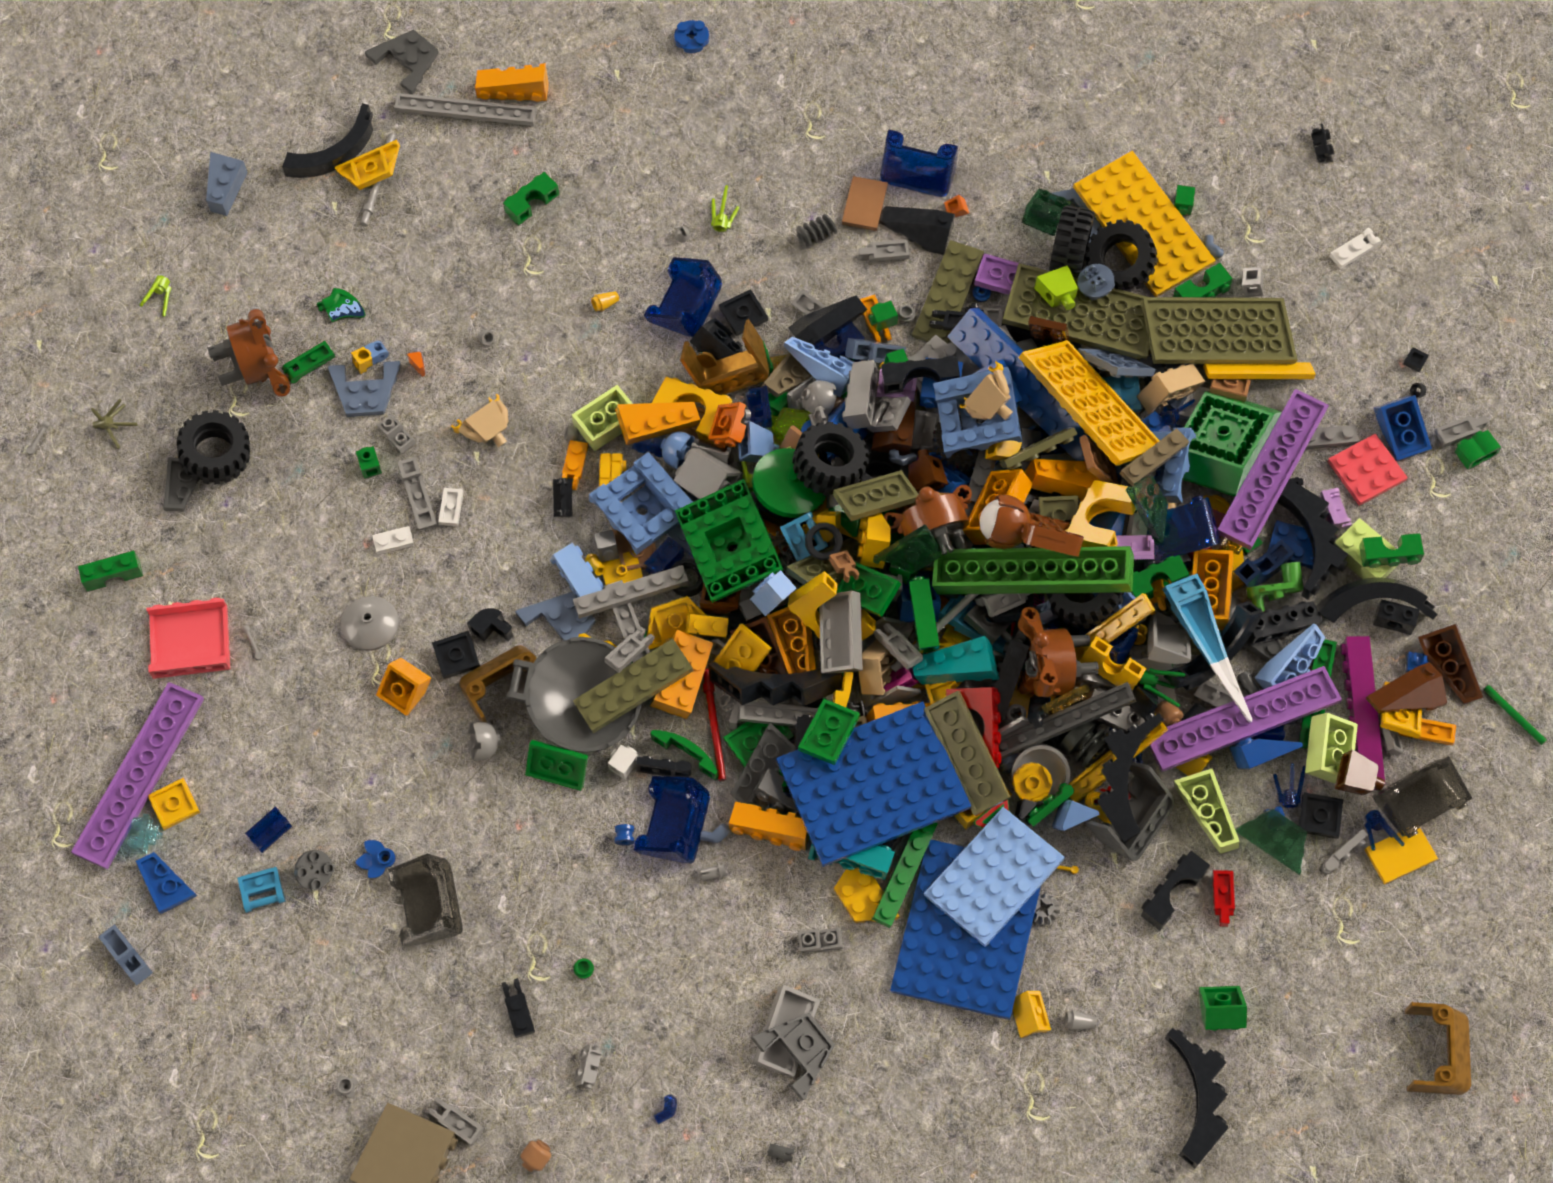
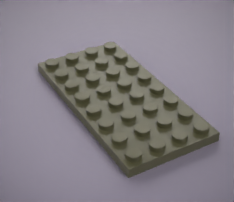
M1018 263L1002 320L1003 324L1030 330L1028 325L1030 316L1067 324L1069 341L1139 360L1141 358L1147 359L1150 344L1141 303L1143 297L1147 296L1113 288L1106 296L1097 300H1091L1080 292L1078 278H1074L1078 288L1074 299L1075 307L1071 310H1066L1063 304L1051 307L1034 288L1037 276L1050 271Z
M1143 297L1141 301L1153 364H1295L1298 360L1284 298Z

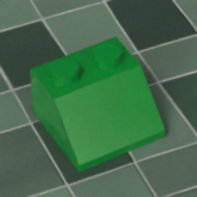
M1240 986L1199 987L1201 1016L1205 1030L1217 1031L1219 1029L1238 1030L1240 1028H1247V1004Z

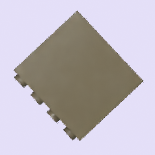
M387 1102L349 1180L352 1183H438L440 1171H444L448 1164V1154L450 1151H454L458 1143L457 1135L447 1128Z

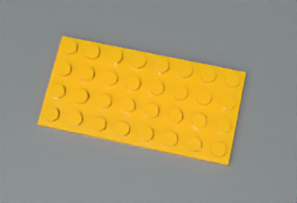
M1133 150L1074 183V190L1089 210L1095 213L1094 216L1103 228L1107 226V222L1111 221L1112 224H1115L1116 220L1122 219L1125 223L1127 220L1133 221L1135 225L1138 223L1144 230L1146 229L1149 232L1157 249V265L1154 266L1155 272L1153 275H1149L1150 280L1145 285L1154 297H1159L1215 264L1216 260ZM1129 242L1117 243L1116 246L1132 266L1138 258L1136 246Z
M1068 340L1022 352L1018 357L1024 366L1035 375L1036 379L1045 386L1049 394L1054 396L1060 403V406L1072 416V419L1082 427L1084 432L1096 443L1097 447L1116 466L1137 459L1160 441Z

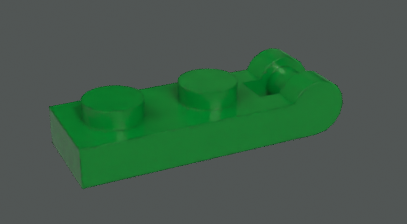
M323 341L284 364L282 370L285 374H288V379L291 383H296L301 377L335 358V354L326 341Z
M1061 783L1058 787L1059 791L1054 795L1049 794L1042 800L1043 804L1038 808L1035 806L1027 814L1028 816L1025 820L1034 827L1072 796L1074 788L1067 783Z

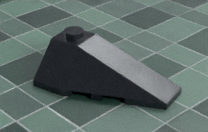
M716 318L702 325L690 340L695 350L711 353L716 360L743 352L741 348L743 345L739 341L735 342L731 338V331Z

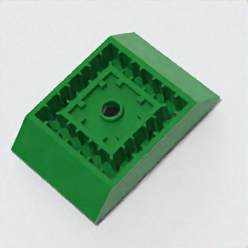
M1205 391L1184 428H1192L1196 438H1193L1190 442L1188 450L1189 472H1185L1182 480L1236 497L1282 412L1249 401L1243 402ZM1223 430L1228 431L1227 434H1220L1219 432Z
M745 479L675 510L712 603L767 578L772 572L776 574L780 570L783 571L782 563ZM733 545H737V546H738L735 551H732V552L729 551V548H730L731 546H733Z

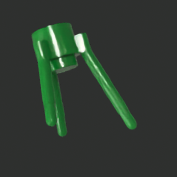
M1152 668L1149 671L1145 670L1139 683L1144 686L1143 689L1154 693L1179 708L1180 704L1152 687H1156V684L1174 689L1175 687L1171 684L1158 680L1159 676L1157 675L1184 677L1185 673L1161 671Z

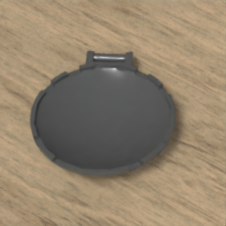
M573 637L551 645L538 656L534 663L515 659L513 662L514 671L510 690L507 691L506 698L525 703L529 717L537 730L547 740L561 748L575 752H596L609 748L628 734L634 726L641 709L640 704L593 734L574 704V699L618 673L604 662V658L616 648L605 641L590 637ZM522 670H527L523 694L517 693Z

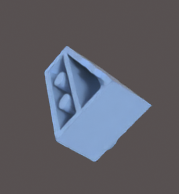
M571 543L553 554L550 559L551 563H556L561 571L559 574L562 578L566 579L570 585L569 588L577 598L603 590L604 586L598 577L595 578L592 574V566L581 557L583 553L579 546H574Z
M781 570L776 575L772 572L752 591L754 595L750 600L766 616L786 599L796 587Z

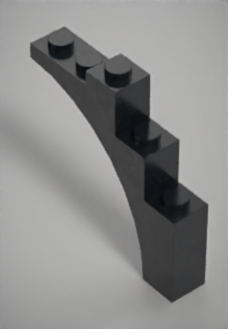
M1289 480L1278 499V503L1299 520L1312 546L1313 569L1301 595L1309 600L1312 595L1315 596L1318 593L1322 581L1326 582L1331 574L1336 576L1339 571L1343 572L1348 565L1346 561L1348 553L1334 546L1339 538L1337 536L1339 528L1325 520L1329 514V502Z
M1160 713L1148 715L1144 718L1145 722L1140 726L1137 723L1127 729L1128 733L1126 735L1121 728L1119 730L1114 728L1106 733L1107 737L1104 739L1117 760L1113 761V759H1110L1102 765L1103 769H1101V772L1113 791L1107 790L1100 794V800L1097 803L1124 843L1141 832L1129 804V770L1140 744L1153 729L1164 721Z
M1172 1028L1167 1033L1165 1039L1177 1050L1185 1062L1192 1077L1196 1094L1194 1126L1179 1156L1195 1169L1229 1128L1226 1125L1225 1119L1213 1114L1228 1094L1222 1085L1212 1082L1227 1062L1224 1060V1056L1216 1050L1210 1049L1204 1054L1202 1048L1196 1043H1190L1182 1031Z

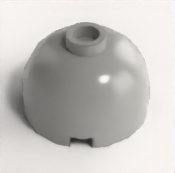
M817 380L810 383L803 390L801 398L803 407L808 414H814L815 408L818 406L825 408L828 415L831 413L836 401V395L833 394V389L836 390V386L833 383Z
M469 723L468 734H471V737L468 741L471 758L474 761L489 759L495 754L497 745L501 744L500 734L496 733L494 727L489 723Z

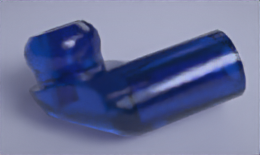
M671 1094L664 1097L663 1110L653 1115L658 1125L670 1119L676 1113L677 1099Z

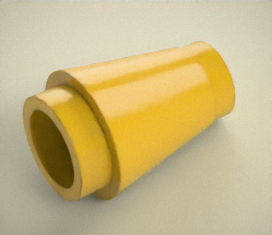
M614 291L594 295L591 298V303L596 312H602L620 299L618 293Z

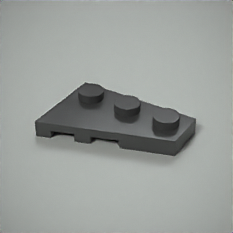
M168 457L164 511L184 512L198 481L194 480L192 475L188 476L185 473L184 468L179 463V458Z

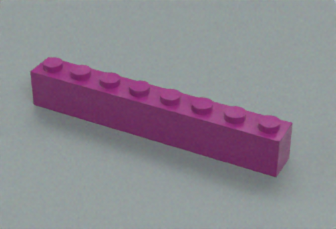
M1346 636L1344 642L1341 643L1340 651L1341 655H1344L1342 671L1346 673L1344 690L1348 691V698H1346V708L1350 710L1348 721L1358 724L1355 751L1376 763L1379 767L1377 777L1385 780L1378 712L1366 700L1368 695L1376 691L1370 636Z

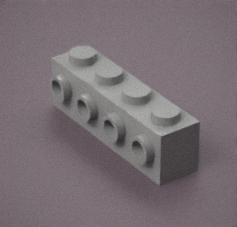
M874 360L854 362L852 370L849 371L850 382L847 384L848 395L845 398V411L842 413L843 421L852 429L871 427L879 370Z
M1099 688L1087 690L1083 701L1105 691ZM1131 705L1095 719L1113 729L1119 730L1121 728L1125 735L1128 733L1127 729L1137 723L1140 726L1145 722Z

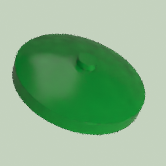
M782 448L767 453L758 461L752 476L753 491L759 502L777 515L799 518L809 512L814 513L821 507L826 496H823V493H814L813 489L806 488L804 482L799 481L793 469L794 464L792 463L795 449Z

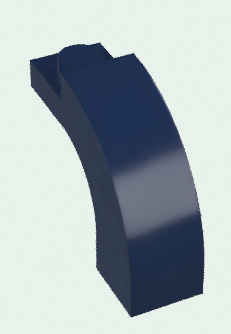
M1281 539L1263 556L1254 561H1250L1247 558L1233 572L1247 587L1258 586L1281 570V565L1285 564L1295 553Z

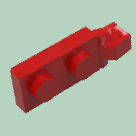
M1213 870V906L1215 915L1219 916L1220 927H1228V924H1230L1229 916H1233L1235 910L1234 872Z

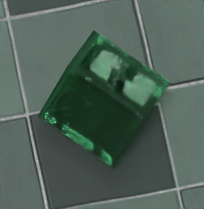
M1039 188L1026 205L1021 223L1055 236L1063 207L1071 205L1072 201Z

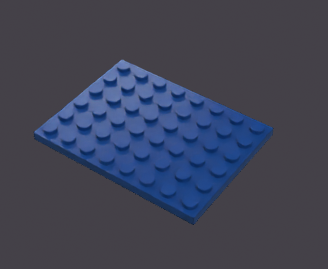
M923 701L855 727L835 765L798 750L776 758L822 867L971 809V804L949 756L937 738L924 711L926 707Z
M931 839L924 853L890 992L1010 1020L1041 886L990 943L984 947L924 896V892L966 848Z

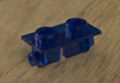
M655 437L654 442H651V439L634 443L631 449L639 453L649 452L656 457H662L660 446L664 438Z

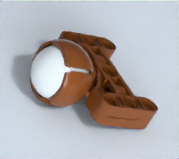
M997 495L995 500L985 506L980 515V529L985 537V543L993 548L1011 549L1023 542L1031 546L1079 556L1084 536L1065 531L1069 528L1070 523L1030 513L1026 505L1014 496Z

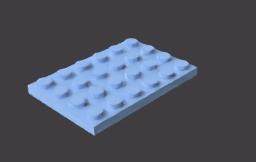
M1002 807L924 892V896L986 947L1064 861L1065 857L1006 808Z

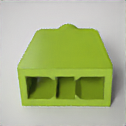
M1068 266L1037 276L1034 288L1051 307H1057L1062 304L1066 310H1071L1075 307L1074 299L1078 288Z

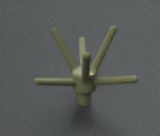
M121 399L117 400L105 416H101L94 408H91V411L98 418V421L93 422V427L95 429H106L117 449H120V445L110 428L118 429V426L138 425L135 422H113V417L126 406L122 404L118 407L122 401Z

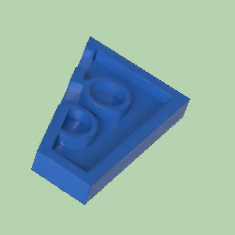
M155 852L136 860L160 914L197 896Z

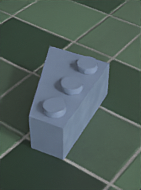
M210 152L206 201L211 212L228 216L248 173L244 161Z

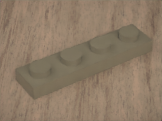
M1176 428L1123 468L1120 475L1134 487L1188 446L1190 441Z

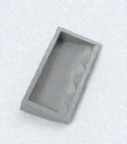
M852 590L836 593L834 597L819 606L821 673L862 671L860 593Z
M1155 610V614L1150 615L1147 621L1148 659L1169 664L1189 663L1191 660L1189 634L1180 622L1176 624L1169 615Z
M786 985L779 986L764 1031L807 1013H810L814 1018L820 1000ZM779 1039L764 1052L757 1048L753 1060L755 1065L790 1077H795L799 1065Z

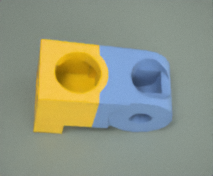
M381 341L372 342L351 352L352 363L360 374L366 372L368 367L377 362L384 361L389 356V352Z

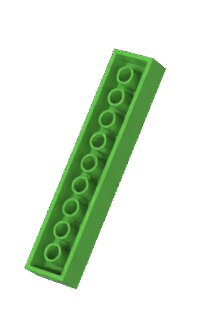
M1131 546L1081 547L1078 557L1043 548H1011L1005 550L996 548L954 549L952 553H949L947 549V555H942L941 549H935L932 587L937 594L1132 592L1134 554Z

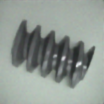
M823 214L822 218L817 217L815 221L810 220L809 224L804 223L803 227L798 226L796 228L798 240L803 248H805V242L811 246L812 239L818 243V236L824 240L825 233L828 237H831V230L834 234H837L836 226L827 214Z

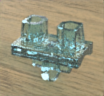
M143 814V817H134L132 819L131 828L140 832L139 836L130 835L127 845L129 848L136 849L141 854H147L149 844L155 845L156 839H162L163 833L158 831L159 825L153 824L154 820L150 818L149 814Z

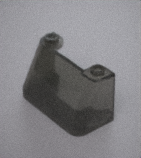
M1449 756L1437 759L1372 795L1374 802L1402 837L1407 836V838L1418 834L1417 830L1421 825L1450 809L1456 808L1460 810L1468 806L1467 802L1473 799Z
M427 853L388 869L389 883L392 887L401 891L407 922V926L401 928L399 939L403 946L410 947L454 937L462 933L463 925L452 868L445 858Z

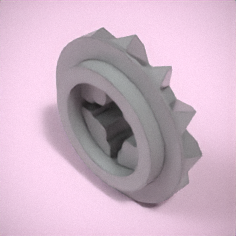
M1046 893L1039 894L1033 921L1039 925H1049L1056 921L1059 916V902L1055 900L1054 896L1047 895ZM1041 903L1044 906H1050V908L1047 909V915L1046 913H1044V911H1038L1041 907Z

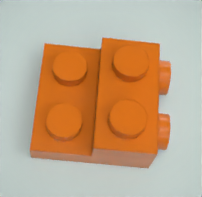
M741 402L718 405L708 440L714 442V445L719 448H725V445L736 447L737 443H741L746 429V425L741 423L746 405Z

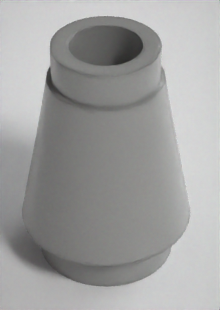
M1075 1010L1066 1011L1064 1016L1065 1028H1069V1030L1095 1028V1016Z

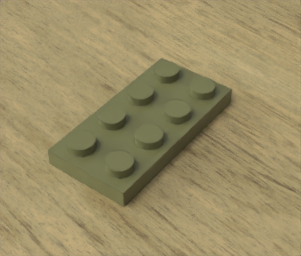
M1067 427L1012 455V457L999 460L1002 468L1013 470L1022 465L1021 461L1034 460L1039 457L1038 453H1048L1056 449V444H1066L1073 441V436L1077 435L1074 427Z
M902 470L838 488L833 492L834 498L850 521L915 503L916 497L919 495Z

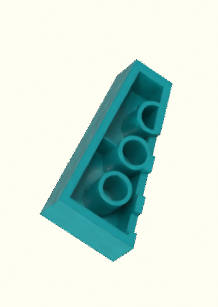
M986 636L924 654L923 660L913 666L914 676L922 685L946 683L947 681L964 682V680L983 681V679H999L993 647Z
M811 844L808 859L815 861L818 855L813 844ZM880 845L835 863H839L843 869L854 870L858 868L862 874L885 880L895 851H892L888 846Z

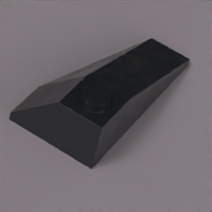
M885 206L880 223L894 232L906 236L909 241L918 243L924 250L944 255L953 230L955 214L934 209Z
M855 295L804 315L788 328L795 338L812 344L818 350L868 309Z

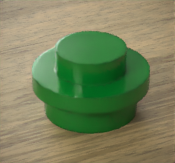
M582 958L574 964V973L578 978L587 979L594 972V965L589 959Z

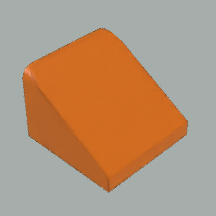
M960 195L944 202L946 211L955 214V217L969 214L966 201Z
M420 351L408 353L409 363L422 377L425 376L424 361Z

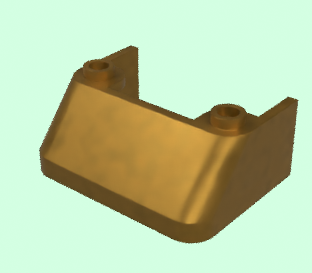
M749 319L745 322L742 335L746 351L716 360L708 352L696 354L688 340L684 342L680 361L698 388L710 389L715 394L725 395L764 382L769 375L763 340Z
M515 646L461 677L459 681L461 691L480 722L487 723L483 712L476 703L485 696V687L513 672V662L515 659L532 663L537 659L525 646Z
M1411 1002L1405 1009V1014L1432 1016L1437 1024L1446 1025L1448 1066L1443 1065L1436 1069L1434 1081L1414 1080L1407 1087V1092L1465 1094L1471 1087L1468 1017L1446 1004Z

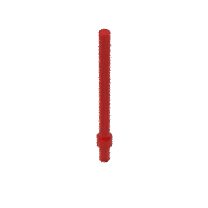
M705 669L703 674V692L706 694L718 781H725L726 775L714 700L715 686L710 681L709 669Z

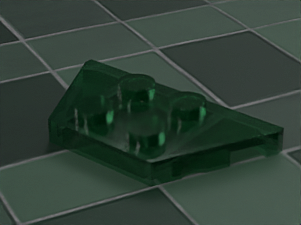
M1146 476L1141 481L1134 483V486L1127 487L1126 492L1154 542L1162 544L1164 541L1168 503L1154 477Z
M924 524L874 555L873 562L879 564L880 561L891 563L890 567L915 573L940 558L941 550L928 526Z
M1272 808L1235 829L1238 834L1298 875L1301 874L1307 831Z

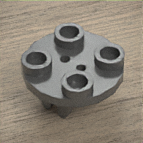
M309 850L298 858L294 874L300 886L310 890H320L329 882L335 867L326 853L320 850Z

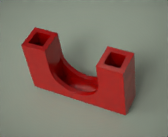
M993 687L946 689V696L960 691L968 709L975 710L981 715L985 725L982 738L996 767L999 768L1001 763V753L999 752L1001 734L998 732V724L1001 722V715L998 712V704L1000 703L998 689Z

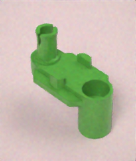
M1300 562L1281 565L1283 583L1246 588L1247 598H1250L1252 604L1264 612L1263 598L1265 596L1269 597V601L1283 598L1284 594L1302 592L1304 585Z

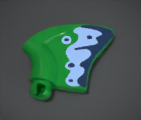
M333 288L332 293L328 297L322 299L321 302H317L319 311L326 309L332 323L342 318H364L366 316L360 302L352 294L340 288Z

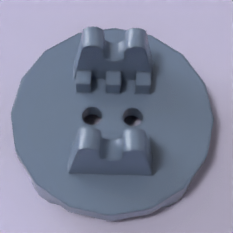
M1091 264L1085 267L1078 276L1080 292L1091 300H1097L1106 296L1115 286L1112 271L1102 264Z

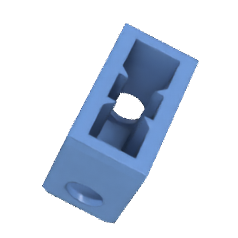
M751 421L744 424L746 425L745 436L742 442L738 443L739 461L758 462L767 453L780 448L779 445L773 443V433Z

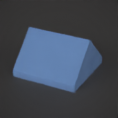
M1065 800L1059 805L1052 827L1053 829L1065 831L1100 814L1095 809L1072 800Z

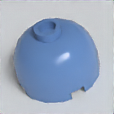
M674 432L667 439L664 438L660 448L662 449V457L665 463L675 469L682 466L685 461L684 457L690 450L692 443H694L695 437L684 432Z

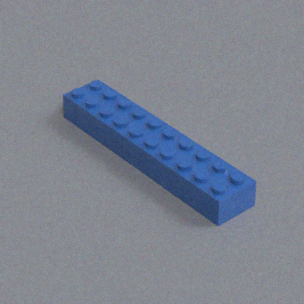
M970 308L947 337L980 369L995 361L1004 359L1023 400L1017 403V405L1050 436L1067 427H1074L1077 435L1073 436L1074 440L1066 444L1059 443V445L1074 460L1085 461L1079 437L1088 435L1082 427L1060 406V403L1054 396L1049 394L1048 390L1036 379L1035 375L1024 366L1023 362L1018 358L1024 351L979 308Z

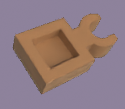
M847 550L830 555V563L837 574H844L843 579L846 583L849 582L850 576L858 580L859 572L855 569L856 563Z

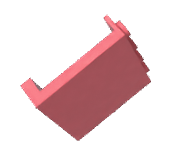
M224 599L193 600L191 603L175 602L172 605H154L146 608L150 620L151 664L148 665V669L153 679L230 670L228 609Z

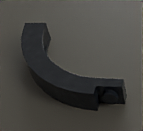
M362 103L354 126L335 145L314 153L297 154L287 152L282 166L285 177L307 178L324 175L335 171V166L355 158L366 146L373 132L371 124L373 113L370 111L369 105Z
M1380 577L1366 578L1345 584L1327 595L1316 606L1318 612L1332 623H1335L1351 607L1376 598H1392L1407 602L1420 609L1432 620L1438 615L1433 610L1435 606L1426 600L1428 596L1415 586L1400 580Z
M1250 601L1236 606L1231 619L1220 634L1229 662L1249 639L1263 614V611ZM1200 654L1183 666L1167 670L1185 673L1184 677L1164 675V678L1176 688L1183 687L1188 691L1203 684L1216 674L1204 656Z

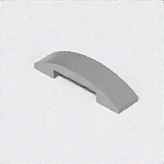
M416 456L398 461L418 529L422 530L437 525Z

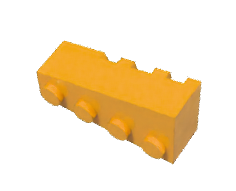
M546 63L539 64V67L524 65L523 69L508 67L504 71H501L499 68L477 70L476 96L485 100L547 101L549 82Z
M789 607L767 615L788 674L816 670L811 628L805 626L802 620L789 610Z
M735 802L729 820V830H732L734 834L743 835L744 833L751 835V838L761 841L765 839L769 840L773 845L781 846L783 844L789 846L794 851H806L809 835L802 819L797 817L796 813L788 812V814L782 815L776 809L770 808L762 811L760 806Z

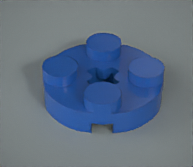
M701 20L680 22L674 33L675 44L686 53L700 52L709 43L708 28ZM689 35H695L694 39H690Z

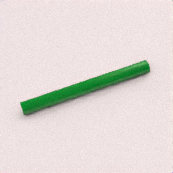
M1490 685L1484 688V691L1539 744L1543 745L1547 741Z

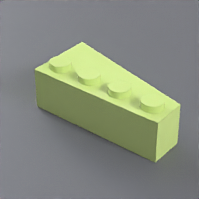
M1213 769L1174 780V788L1219 854L1238 849L1240 841Z

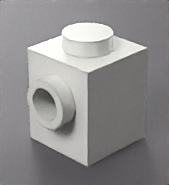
M620 745L610 755V761L608 762L609 770L626 780L636 766L637 752L630 746L624 747Z

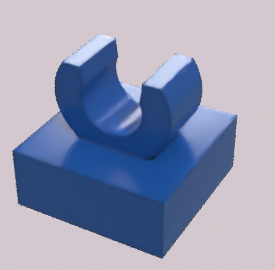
M1409 651L1406 672L1428 663L1427 656L1422 653Z

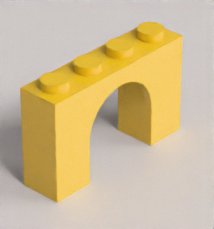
M665 377L652 403L698 402L706 407L705 414L696 429L699 440L714 445V442L708 440L717 407L720 404L733 403L732 399L727 395L715 394L710 389L698 388L692 383H683L678 378Z
M1094 480L1091 487H1088L1084 500L1080 502L1076 515H1073L1069 528L1065 531L1084 536L1081 547L1117 546L1118 542L1115 531L1092 526L1089 522L1097 514L1107 511L1133 515L1140 503L1138 489Z
M824 571L789 595V610L796 614L805 626H809L819 639L820 614L817 609L836 595L837 583ZM864 609L861 610L863 641L874 633L876 627V620Z

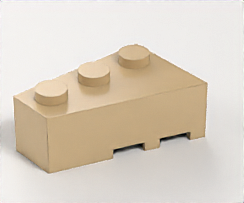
M1183 364L1177 369L1173 370V368H1170L1164 373L1158 372L1151 377L1152 381L1136 397L1148 414H1151L1159 405L1162 407L1167 406V401L1175 398L1177 401L1194 393L1205 380L1194 364L1186 366Z
M877 639L862 653L863 670L859 671L862 694L884 695V686L886 683H890L892 679L890 676L892 672L891 666L897 661Z

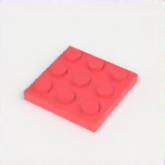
M1376 433L1330 457L1327 461L1359 506L1405 482L1408 478Z

